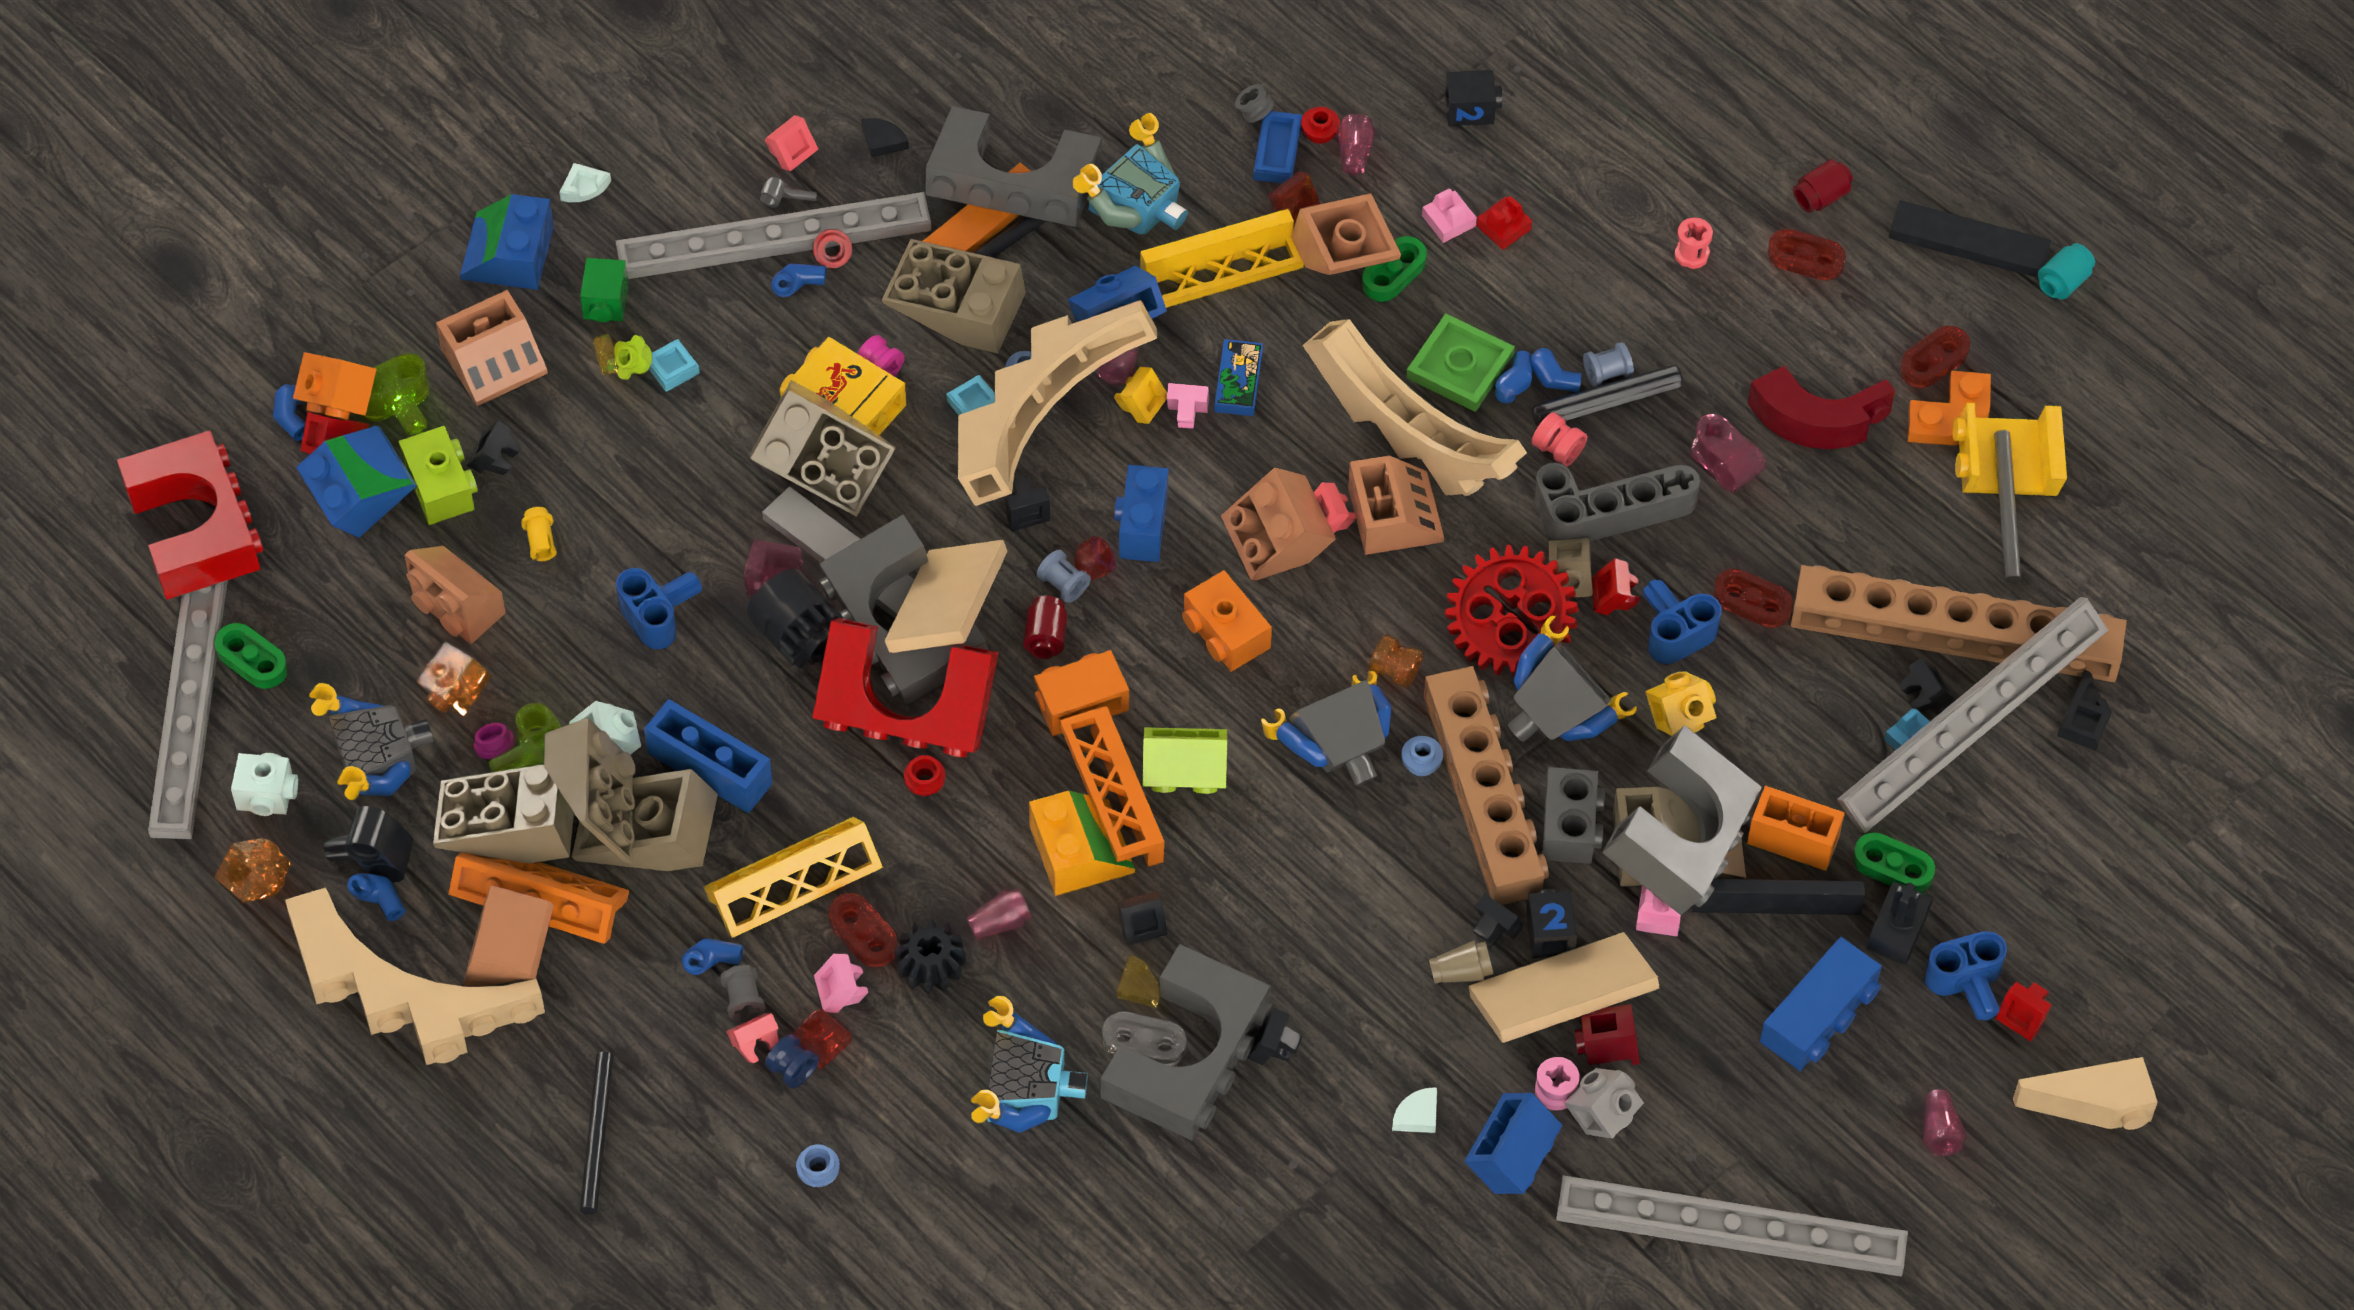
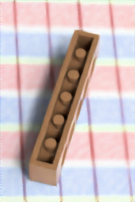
M1473 666L1425 676L1424 700L1438 742L1442 747L1443 757L1489 895L1501 905L1526 900L1529 894L1543 890L1544 879L1549 878V871L1545 856L1543 854L1537 855L1534 843L1537 842V836L1532 819L1525 820L1522 808L1525 807L1522 788L1519 783L1513 785L1510 773L1513 772L1510 753L1508 749H1501L1498 741L1501 738L1500 725L1496 714H1489L1486 705L1489 704L1486 683L1484 680L1478 681ZM1459 713H1467V714H1469V715H1471V716H1470V717H1460V716H1458V715H1456V714H1459ZM1476 747L1482 749L1483 751L1473 752L1470 751L1469 748ZM1490 782L1495 786L1485 787L1480 785V783ZM1494 817H1502V818L1506 819L1507 821H1505V822H1496V821L1492 820L1491 818H1494ZM1513 852L1519 856L1510 858L1503 855V853Z

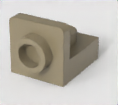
M1579 538L1549 541V562L1556 560L1559 566L1555 575L1567 572L1569 576V581L1564 587H1574L1576 596L1573 598L1591 596L1593 594L1590 539Z

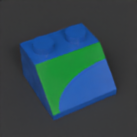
M510 194L478 211L462 265L460 279L538 290L554 228L550 199Z
M378 426L324 441L296 467L331 525L358 538L417 487L383 430Z

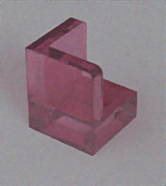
M754 539L744 571L746 595L754 596L765 582L782 571L798 569L803 572L801 548Z

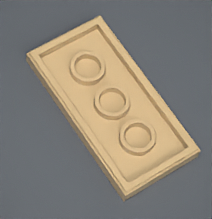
M997 540L929 550L927 553L929 562L920 567L885 639L889 653L965 643L1008 552L1004 541Z
M1624 932L1469 985L1470 998L1502 1043L1659 989L1658 976Z

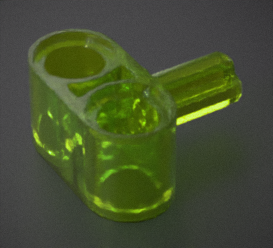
M405 353L372 367L377 370L370 396H377L369 398L366 415L361 416L366 420L378 422L395 415L408 435L421 434L422 430L427 427V421L417 404L427 398L430 390L424 360L416 354Z
M530 703L519 709L516 715V727L520 745L492 759L489 762V768L492 773L544 764L545 733L562 727L546 705ZM535 727H542L539 731H529Z

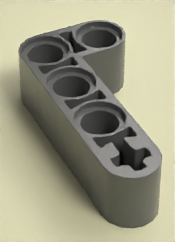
M1548 463L1537 472L1534 503L1551 541L1589 538L1591 542L1691 514L1697 504L1700 477L1696 470L1690 466L1675 465L1579 491L1572 473L1567 467L1559 463ZM1552 487H1553V488H1557V489H1559V490H1551V489H1548V488H1552ZM1641 499H1642V500H1646V501H1648V502H1640V501H1638V500H1641ZM1561 520H1569V521H1572V522L1567 523V522H1563V521H1561Z

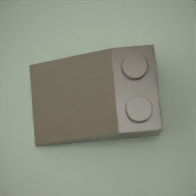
M692 769L633 778L635 807L632 809V829L635 839L632 844V862L626 864L580 821L571 856L575 861L661 871L701 867L704 862L718 794Z

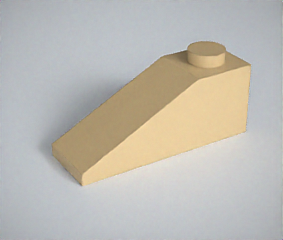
M2143 1057L2019 1079L2013 1097L2015 1107L2107 1129L2124 1127L2129 1130L2140 1128L2151 1122L2158 1103Z

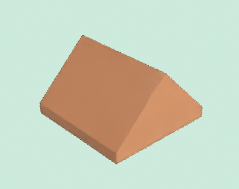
M491 885L481 912L463 985L465 987H482L536 979L554 905L548 900Z

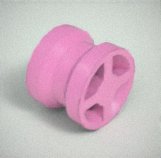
M1563 1057L1549 1058L1541 1063L1537 1070L1535 1095L1546 1108L1550 1110H1563L1567 1108L1564 1103L1577 1090L1579 1085V1071L1572 1061Z

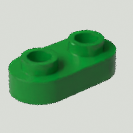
M1410 236L1395 239L1394 241L1401 253L1400 259L1365 267L1362 275V289L1367 297L1379 302L1392 300L1424 270L1427 250L1419 239ZM1407 259V260H1410V261H1412V262H1411V263H1403L1402 260ZM1377 284H1385L1387 286H1378Z
M241 623L228 624L217 632L214 644L218 658L252 685L268 689L276 687L284 681L288 668L283 652L260 634ZM234 647H243V649L238 652L231 651ZM264 669H273L271 672L261 673Z
M1880 833L1865 834L1856 842L1853 863L1862 874L1889 886H1892L1894 881L1907 886V883H1912L1916 886L1915 889L1921 892L1926 891L1931 886L1935 874V864L1927 853ZM1876 856L1880 859V861L1873 862L1870 861L1867 857ZM1906 873H1915L1919 878H1910Z

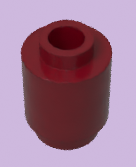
M1829 159L1799 178L1798 184L1793 187V194L1800 207L1807 213H1811L1814 210L1821 211L1851 192L1853 177L1844 163H1837L1835 160Z
M1037 597L1027 609L1023 646L1029 653L1039 659H1050L1060 654L1064 649L1068 613L1064 609V603L1056 597Z

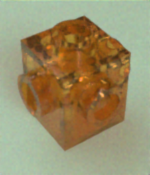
M445 642L432 661L426 666L416 683L429 693L425 700L443 713H446L450 708L464 716L471 705L479 698L481 691L492 675L474 658Z
M264 838L232 843L214 878L242 902L273 897L283 888L285 875L292 862L280 853V849L275 843Z

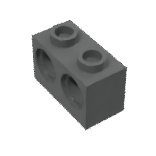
M1548 767L1542 854L1547 861L1591 864L1593 849L1602 848L1603 824L1596 823V812L1603 813L1605 788L1597 787L1598 771ZM1576 795L1581 797L1582 800H1572L1568 796ZM1574 831L1579 833L1580 836L1572 837L1567 835L1566 832Z

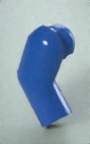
M788 264L772 278L771 289L777 296L788 297L805 284L825 286L826 266Z
M1540 348L1531 356L1532 370L1544 387L1579 392L1582 373L1562 370L1553 352L1547 348Z
M1516 352L1512 358V368L1497 379L1494 394L1501 403L1513 402L1516 395L1524 392L1531 385L1532 365L1529 352Z
M285 384L275 393L273 418L295 441H300L303 439L305 422L296 414V407L301 405L302 401L293 399L296 385Z
M359 873L354 874L348 880L347 888L349 893L361 901L379 904L388 921L397 920L405 914L406 909L388 878Z
M709 938L703 939L683 954L682 966L686 972L692 975H699L718 962L740 965L744 945Z

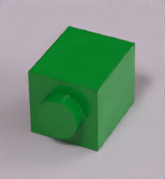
M586 258L580 295L583 319L597 322H623L629 284L626 260Z

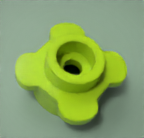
M634 335L630 341H618L614 346V355L619 366L617 369L619 378L628 380L631 374H644L648 371L652 363V352L649 346L645 344L643 337Z

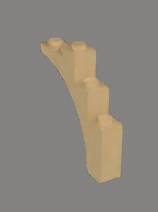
M1141 300L1073 324L1067 315L1031 328V359L995 371V403L958 415V479L975 506L1012 494L1014 473L1024 446L1036 426L1052 406L1075 384L1101 365L1126 351L1157 339V328Z
M1350 319L1329 322L1303 344V347L1353 422L1371 421L1376 423L1399 459L1413 457L1422 459L1445 495L1463 494L1464 496H1469L1483 486L1484 479L1496 478L1500 480L1509 476L1517 469L1516 462L1527 453L1519 440L1499 439L1481 434L1457 423L1431 406L1388 368L1367 344Z
M326 887L285 900L316 1004L338 1002L345 999L348 995L358 992L371 1035L379 1032H394L403 1027V1025L413 1022L426 1065L435 1062L447 1063L453 1061L461 1054L468 1053L465 1037L487 1035L494 1031L495 1028L511 1023H526L533 1020L537 1015L545 1013L537 979L505 986L464 987L436 983L406 973L384 961L353 935L338 915Z

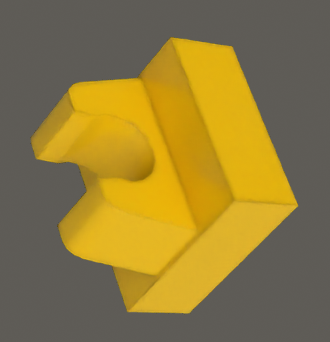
M1139 367L1133 377H1128L1125 380L1126 387L1121 393H1116L1114 399L1121 410L1133 415L1137 423L1149 424L1166 401L1167 391L1152 368Z

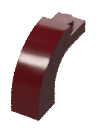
M1784 365L1751 381L1747 404L1767 428L1790 442L1816 449H1839L1866 441L1870 423H1879L1891 413L1895 389L1885 379L1844 399H1824L1804 390Z

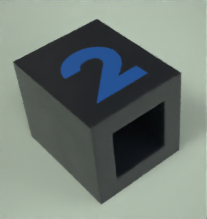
M1493 70L1447 72L1445 101L1448 126L1494 124L1495 110L1502 108L1501 85L1494 84Z
M1544 889L1537 893L1529 894L1526 918L1532 958L1553 957L1575 949L1577 932L1571 891Z

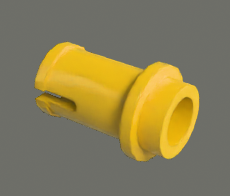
M544 507L528 509L525 511L524 518L521 521L522 528L527 531L530 557L533 560L537 559V561L550 560L557 553L551 531L554 519Z

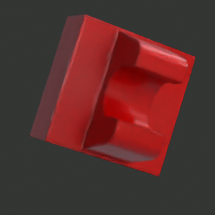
M1512 196L1504 197L1479 215L1476 226L1497 246L1504 250L1531 230L1532 220L1523 212L1522 205Z
M1614 558L1592 576L1594 612L1609 615L1615 609L1628 611L1640 602V597L1631 595L1630 592L1638 584V578L1629 573L1628 562Z
M2015 982L2008 990L1995 1019L2031 1042L2040 1032L2052 1006L2044 1000L2048 996L2049 991L2035 982L2028 989Z

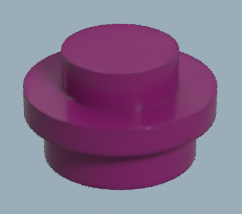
M491 723L483 726L476 732L474 749L480 758L499 760L510 752L516 740L513 732L507 729L504 724Z

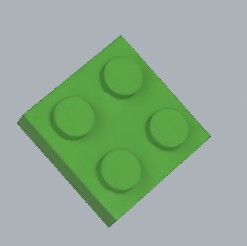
M1445 313L1408 367L1406 378L1476 412L1513 358L1515 346Z

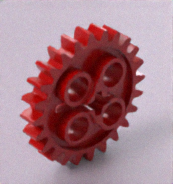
M1507 545L1505 556L1499 557L1493 547L1490 548L1491 560L1485 561L1477 554L1475 555L1477 568L1472 569L1466 565L1462 566L1466 579L1453 578V585L1459 593H1448L1446 597L1448 602L1456 607L1446 609L1445 615L1447 619L1455 621L1448 625L1447 628L1450 635H1459L1454 640L1457 650L1468 646L1464 654L1468 662L1479 656L1478 666L1480 670L1483 671L1490 663H1493L1495 675L1499 676L1504 666H1509L1512 676L1515 677L1520 655L1538 634H1541V628L1550 616H1556L1549 625L1550 630L1555 634L1562 633L1566 626L1569 629L1577 628L1576 619L1568 615L1579 612V608L1576 602L1568 601L1576 596V592L1572 586L1564 587L1569 581L1567 572L1555 575L1559 569L1556 560L1544 565V552L1540 551L1532 559L1530 558L1528 546H1524L1519 555H1514L1511 545ZM1515 576L1521 579L1520 585L1513 590L1501 588V583L1507 577ZM1485 588H1492L1511 609L1518 607L1522 619L1538 629L1539 633L1536 635L1532 634L1513 613L1505 614L1501 602L1484 591ZM1545 602L1551 605L1549 612L1543 616H1534L1530 613L1531 608L1536 603ZM1487 605L1493 608L1492 614L1486 619L1481 620L1473 617V612L1479 606ZM1516 631L1523 634L1522 640L1516 645L1509 646L1502 643L1504 636L1509 632ZM1567 633L1561 642L1571 643L1570 635Z

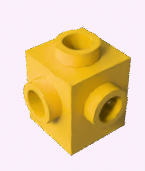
M1688 672L1671 674L1664 679L1665 683L1645 691L1656 728L1671 736L1684 725L1692 732H1698L1704 728V723L1716 718L1713 708L1716 698L1711 685L1707 681Z

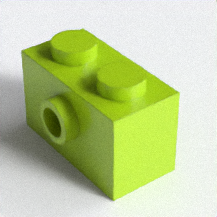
M445 426L399 441L403 464L417 485L414 491L428 525L475 510L472 494L477 493L478 489L474 476L470 469L463 471L460 462L465 461L462 448L457 438L450 440Z
M1144 727L1143 786H1151L1152 791L1161 793L1174 792L1176 787H1193L1194 792L1202 794L1215 793L1218 791V788H1226L1227 729Z

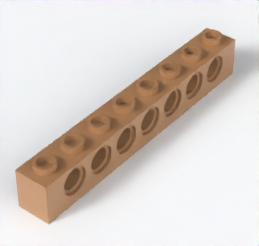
M1801 565L1791 627L2001 663L2035 635L2034 632H2039L2067 607L2053 608L2035 605L2026 600L2011 601L1994 598L1984 593L1970 594L1952 591L1943 586L1929 587L1912 584L1902 579L1888 580L1871 577L1860 572L1852 574L1830 570L1824 566L1811 567ZM1831 598H1839L1843 601H1835ZM1872 605H1880L1883 608H1876ZM1916 611V612H1920V613H1922V614H1924V615H1917V614H1914V613H1912V612ZM2098 614L2109 631L2058 673L2082 677L2084 670L2091 672L2094 679L2115 682L2122 661L2127 620L2117 619L2108 614ZM1953 618L1961 619L1964 622L1955 621ZM1993 625H1999L2004 627L2005 629H1999L1994 627Z

